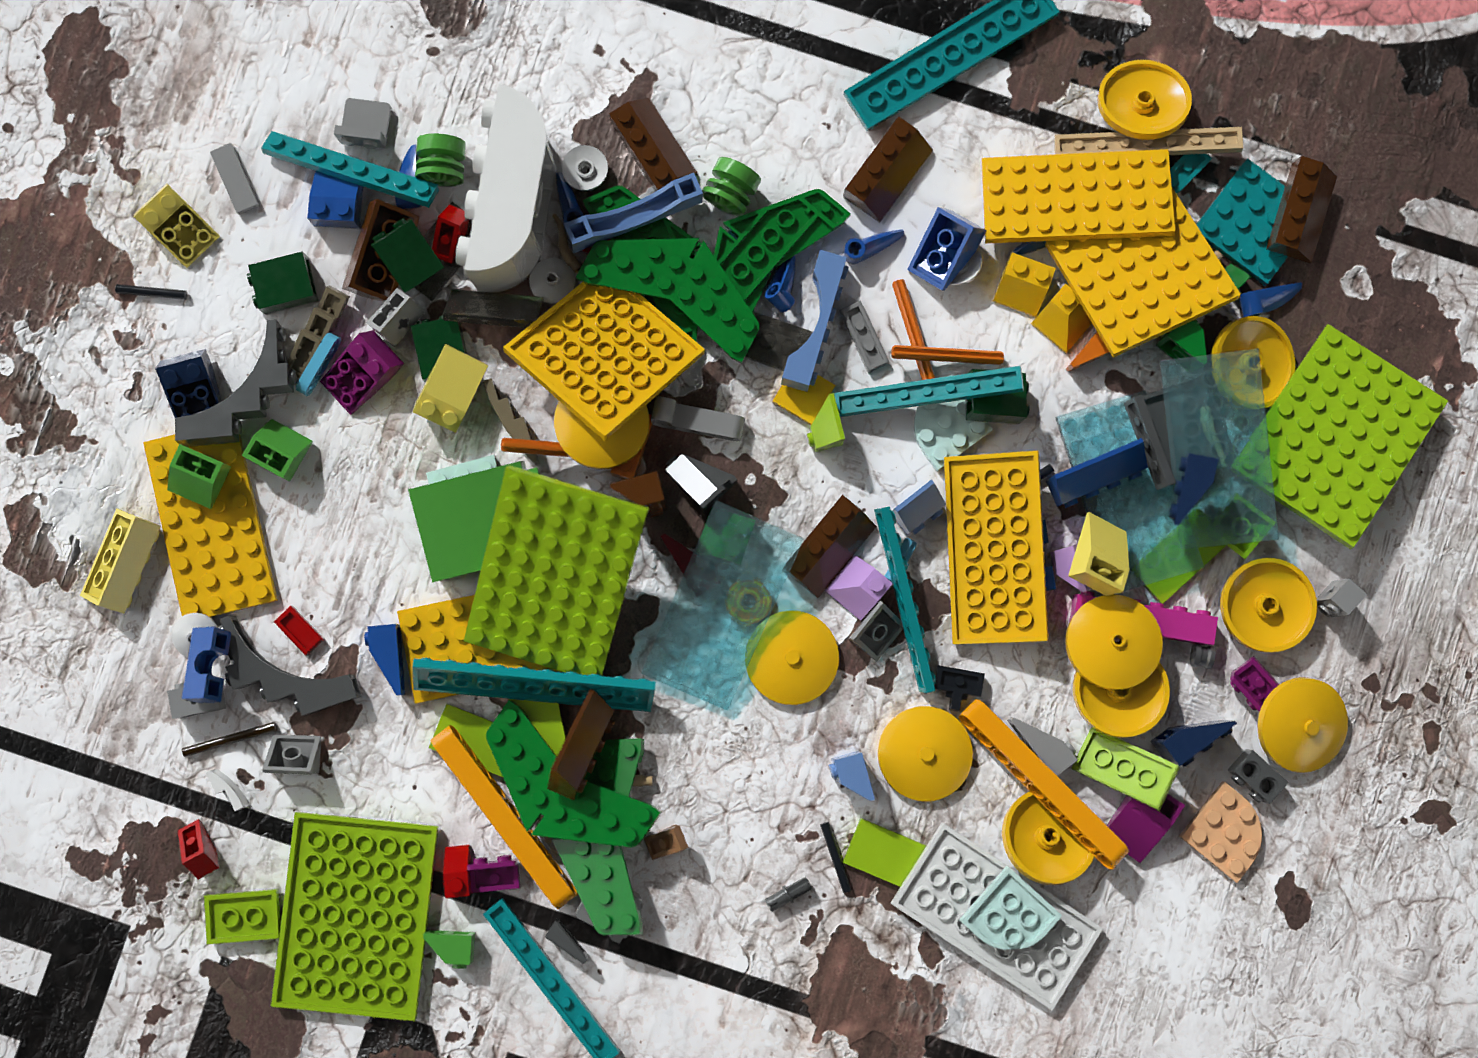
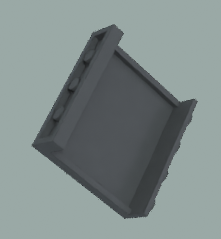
M1205 374L1193 380L1150 394L1133 397L1124 402L1137 440L1142 438L1144 441L1147 465L1156 490L1174 485L1176 480L1181 481L1182 471H1179L1181 456L1186 457V453L1219 458L1216 450L1203 432L1200 419L1201 407L1210 406L1215 431L1224 452L1226 466L1233 464L1237 458V451L1232 445L1228 428L1223 422L1220 407L1215 401L1211 391V384ZM1220 459L1218 460L1217 469L1222 468Z

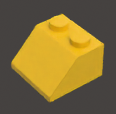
M1012 252L1007 259L992 302L1036 317L1048 292L1056 268Z

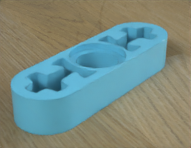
M331 332L325 335L296 385V391L305 396H309L313 392L340 345V337Z

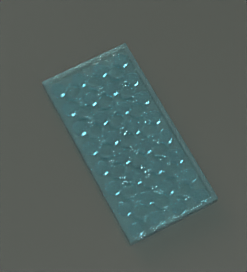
M1259 349L1160 361L1171 470L1175 481H1181L1182 471H1179L1181 456L1186 457V453L1219 458L1214 483L1178 525L1180 549L1279 539ZM1174 494L1176 504L1178 495Z
M1146 390L1055 418L1071 468L1137 440L1124 402L1139 395H1146ZM1148 468L1141 471L1143 476L1130 481L1127 477L1120 480L1121 485L1108 490L1106 486L1099 489L1100 494L1089 499L1085 495L1081 497L1086 514L1090 512L1127 532L1129 574L1123 592L1204 568L1188 516L1186 515L1179 525H1174L1172 523L1173 519L1169 517L1171 504H1176L1178 495L1174 494L1175 484L1156 490Z
M716 500L641 674L728 711L804 538Z

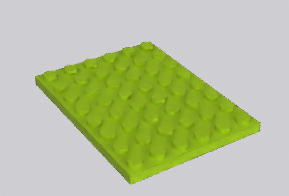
M1327 324L1229 470L1351 550L1384 502L1448 400Z
M508 465L505 469L464 641L564 673L576 672L582 675L599 674L602 676L649 508Z
M295 812L271 1007L409 1021L417 1019L426 942L423 935L427 931L439 826Z

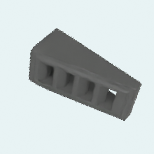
M557 918L546 933L545 938L582 964H585L589 957L588 953Z

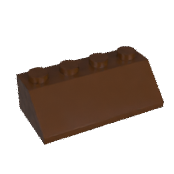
M650 98L628 101L609 113L612 126L655 192L673 180L691 173L698 174Z
M898 116L846 186L843 197L880 223L933 152L932 147L918 129Z
M1300 156L1292 163L1266 250L1312 263L1337 180V176L1325 163L1305 156Z
M379 199L370 201L342 289L362 297L385 302L395 289L398 288V284L372 248L371 244L375 242L373 238L383 231L386 234L394 229L392 225L402 218L406 221L412 219L415 225L418 226L420 216Z
M657 471L609 484L616 498L649 508L647 515L650 518L664 515L663 511L668 510Z
M842 494L785 563L782 570L816 598H819L877 526L859 507Z
M589 690L550 772L547 789L572 800L575 799L577 793H583L587 780L584 778L587 772L592 773L597 762L594 757L597 752L601 754L606 740L603 738L606 733H611L615 721L612 720L614 710L595 690Z

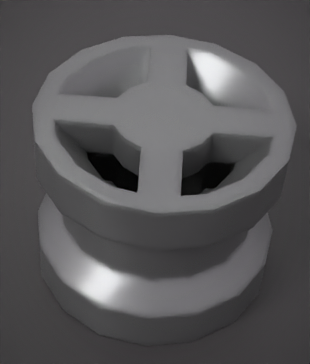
M1194 643L1190 652V665L1193 667L1201 665L1205 669H1212L1216 656L1215 647H1202L1200 644Z

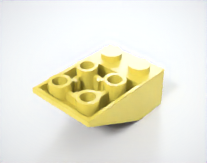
M168 183L133 215L186 268L220 237Z
M1087 512L1068 576L1105 596L1121 593L1124 591L1129 574L1127 532Z

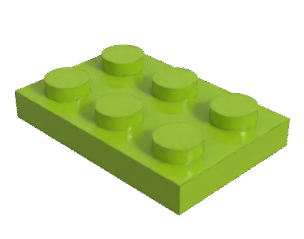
M279 889L208 894L204 896L206 945L279 938L281 928Z

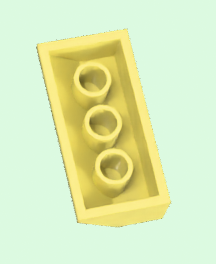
M116 508L80 596L98 606L124 614L131 605L132 594L135 587L141 581V572L144 565L150 559V551L153 544L159 538L161 526Z

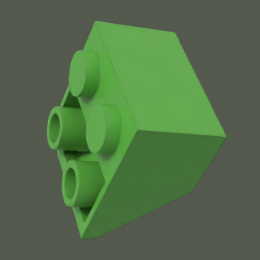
M271 419L253 435L242 456L290 482L313 441Z
M179 444L169 466L167 490L212 509L231 466Z

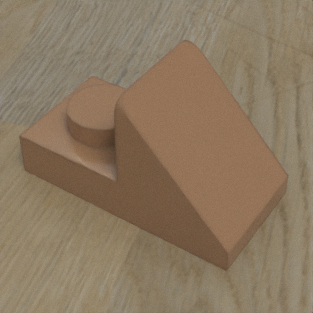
M677 824L644 838L652 860L688 848L681 827Z

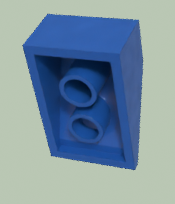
M315 171L309 194L307 219L313 226L360 229L363 186Z
M938 207L907 270L940 290L945 291L974 255L987 230L952 210Z

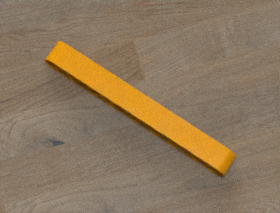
M975 699L959 715L961 723L1103 866L1113 870L1128 854L1129 849L1125 843L986 704Z
M449 725L433 737L431 743L551 904L556 909H560L576 897L578 892L539 838L531 835L533 830L531 829L530 832L526 831L518 810L456 728Z

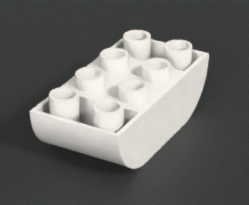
M498 84L495 100L485 98L483 103L481 125L484 128H488L487 145L477 144L473 156V172L480 174L479 191L469 190L467 192L464 207L465 219L472 220V230L470 237L460 236L456 249V264L463 266L464 276L470 278L479 293H497L517 286L530 275L539 262L556 174L555 155L547 139L546 127L539 110L523 93L502 84Z

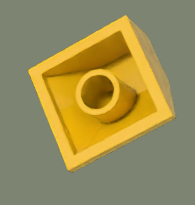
M1066 283L1031 323L1065 353L1070 350L1092 324L1071 287Z

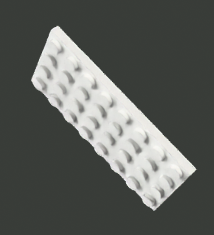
M942 822L894 896L891 904L1053 1011L1103 928L1012 869L1056 909L1062 917L1041 940L1027 948L1003 950L983 942L959 919L1008 865Z

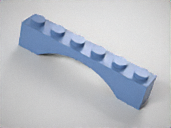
M691 173L671 181L658 191L629 205L607 212L584 215L564 223L565 234L573 252L576 253L593 246L597 241L612 239L698 205L703 201V192L695 174Z
M820 250L812 276L819 298V319L809 339L797 351L788 356L781 385L808 392L809 385L814 386L818 372H814L815 364H821L824 354L820 347L822 342L827 343L830 329H826L828 321L833 322L837 309L832 306L834 300L839 301L843 287L839 286L840 279L845 280L849 266L845 265L847 257Z

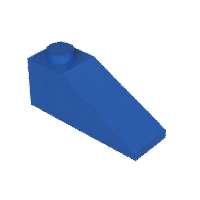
M400 624L367 626L368 632L364 634L365 645L369 646L370 653L396 696L406 695Z

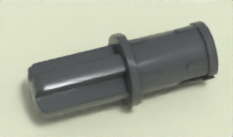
M803 877L787 887L784 885L782 890L768 898L766 897L765 902L768 907L770 906V911L774 912V910L789 902L794 903V899L810 891L812 886L809 880Z

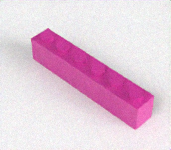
M1086 591L1073 595L1069 622L1081 606L1096 598L1095 592ZM1150 602V606L1144 605L1158 622L1162 638L1206 646L1214 645L1218 617L1211 616L1210 611L1197 610L1196 613L1187 612L1188 608L1173 606V609L1164 608L1165 604Z

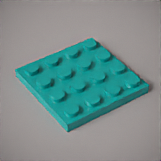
M1247 158L1196 225L1210 246L1265 286L1288 257L1266 250L1285 185Z

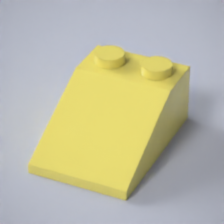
M445 344L414 405L413 413L456 433L488 365Z

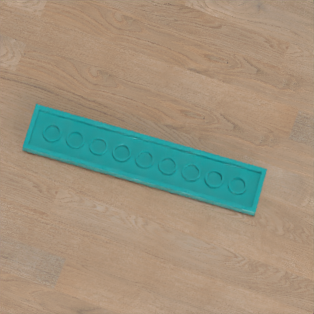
M993 0L844 90L843 95L868 132L1059 15L1060 11L1052 0Z
M414 658L412 666L414 690L582 706L589 690L592 689L612 709L651 712L656 686L655 681H649L644 678L634 680L626 679L622 676L603 677L599 674L582 675L576 672L561 673L549 669L540 671L530 670L527 667L509 668L503 665L488 666L477 662L467 664L458 663L454 660L436 661L430 658Z

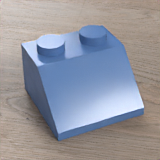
M931 479L895 507L893 512L896 516V522L906 535L910 532H913L915 535L926 527L923 522L931 517L932 520H935L944 513L941 508L946 503Z
M856 751L831 758L833 764H829V769L834 780L837 779L840 784L869 801L875 800L862 752Z

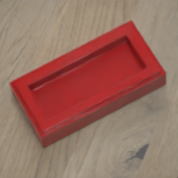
M292 605L274 621L306 656L325 640Z

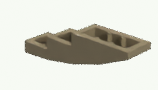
M326 286L318 307L313 308L305 329H301L287 361L292 370H295L298 379H300L325 335L329 332L333 333L350 296L332 286Z
M492 378L484 380L483 384L489 400L511 438L532 440L526 419L524 417L516 419L508 397L504 399L499 398L495 382ZM525 454L535 465L540 464L538 455Z

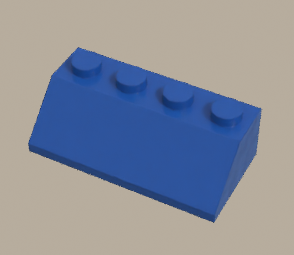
M1140 438L1052 476L1046 481V484L1056 506L1059 507L1064 504L1065 508L1079 503L1077 498L1084 495L1089 499L1100 494L1099 489L1107 486L1108 490L1121 485L1120 480L1128 477L1131 481L1143 476L1141 471L1148 468L1144 441Z

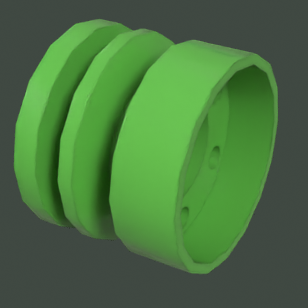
M431 133L420 135L417 138L416 154L421 159L416 161L417 170H415V177L437 184L440 187H454L463 184L464 174L462 173L464 172V165L460 162L465 160L466 142L459 137L448 134Z
M719 157L712 170L715 178H709L706 181L707 186L702 189L703 198L721 211L734 216L744 215L746 206H749L751 201L747 195H755L761 183V177L753 169L737 160Z

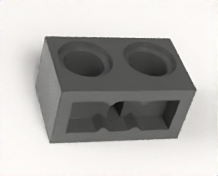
M1245 749L1228 768V771L1232 774L1231 779L1239 786H1245L1249 789V795L1258 803L1271 804L1289 783L1254 750ZM1246 764L1251 766V773L1248 776H1245L1243 772ZM1264 780H1267L1269 783V789L1266 792H1263L1261 789V784Z

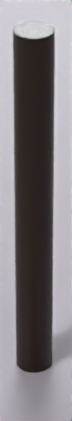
M275 722L184 747L182 748V754L184 757L271 733L277 731V725Z

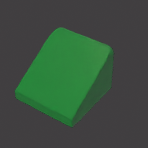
M1231 263L1225 268L1237 289L1251 277Z

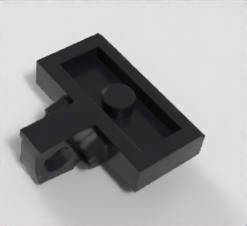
M938 665L934 687L936 690L946 691L945 697L950 698L949 710L958 712L960 711L962 700H967L968 695L982 696L985 673Z

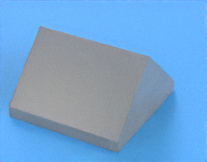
M879 601L849 637V640L877 662L903 630L902 621L883 602Z
M273 734L262 768L263 773L305 775L319 773L321 736Z

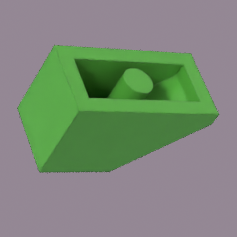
M427 930L424 932L423 938L445 964H452V968L465 969L467 965H471L474 961L475 932Z

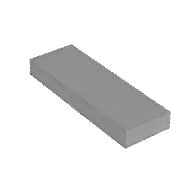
M228 143L210 151L236 213L241 215L259 207V202L233 144Z
M861 300L840 309L841 317L867 372L870 373L888 365L890 362Z

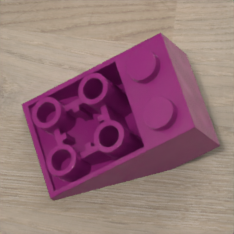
M374 330L358 333L320 382L344 409L352 415L394 377L404 365V362Z
M1167 794L1159 811L1126 795L1107 826L1128 847L1129 852L1127 855L1141 863L1173 826L1185 805Z

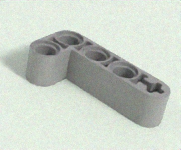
M659 396L655 397L651 416V423L655 426L730 441H741L745 418L739 415L677 404L673 399Z

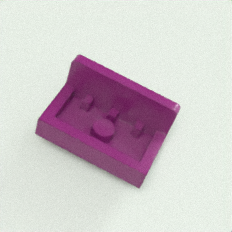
M1255 656L1231 672L1230 684L1238 693L1242 692L1247 698L1246 702L1254 711L1258 710L1260 712L1267 696L1280 685Z
M511 855L497 856L496 861H488V857L474 858L473 863L467 865L468 870H470L471 893L520 888L518 858L512 859Z

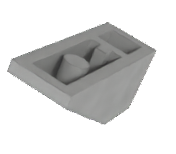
M1011 717L1007 720L1025 744L1057 776L1078 760L1074 755L1076 750L1068 741L1064 743V741L1016 718Z

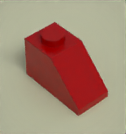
M450 204L438 216L432 250L439 259L452 264L456 257L458 240L460 236L465 237L469 219H465L464 210Z
M200 819L178 830L182 864L197 879L219 868L217 851Z
M470 844L445 847L443 869L445 898L470 896L472 894L470 870L467 868V865L471 863Z

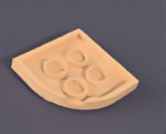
M1222 781L1179 837L1231 880L1238 883L1259 853L1262 829L1259 817L1249 801L1225 781Z

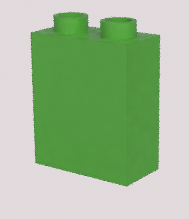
M525 461L408 489L432 582L481 570L505 469L510 465L527 470ZM538 467L527 470L540 474Z

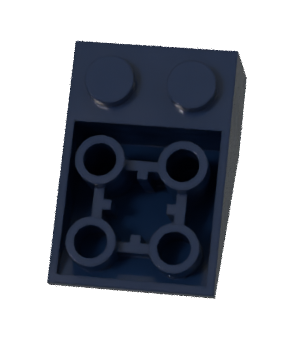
M206 349L161 360L156 366L157 375L174 418L199 413L222 401L214 369Z
M1186 453V457L1181 456L1179 471H1182L1181 481L1176 480L1174 494L1178 495L1176 504H1171L1169 517L1173 519L1172 523L1174 525L1180 524L1214 483L1219 458Z
M1216 720L1169 727L1150 742L1163 759L1185 767L1195 760L1193 756L1200 751L1204 753L1214 746L1213 741L1220 737L1222 739L1233 732L1232 727L1237 723L1231 720Z

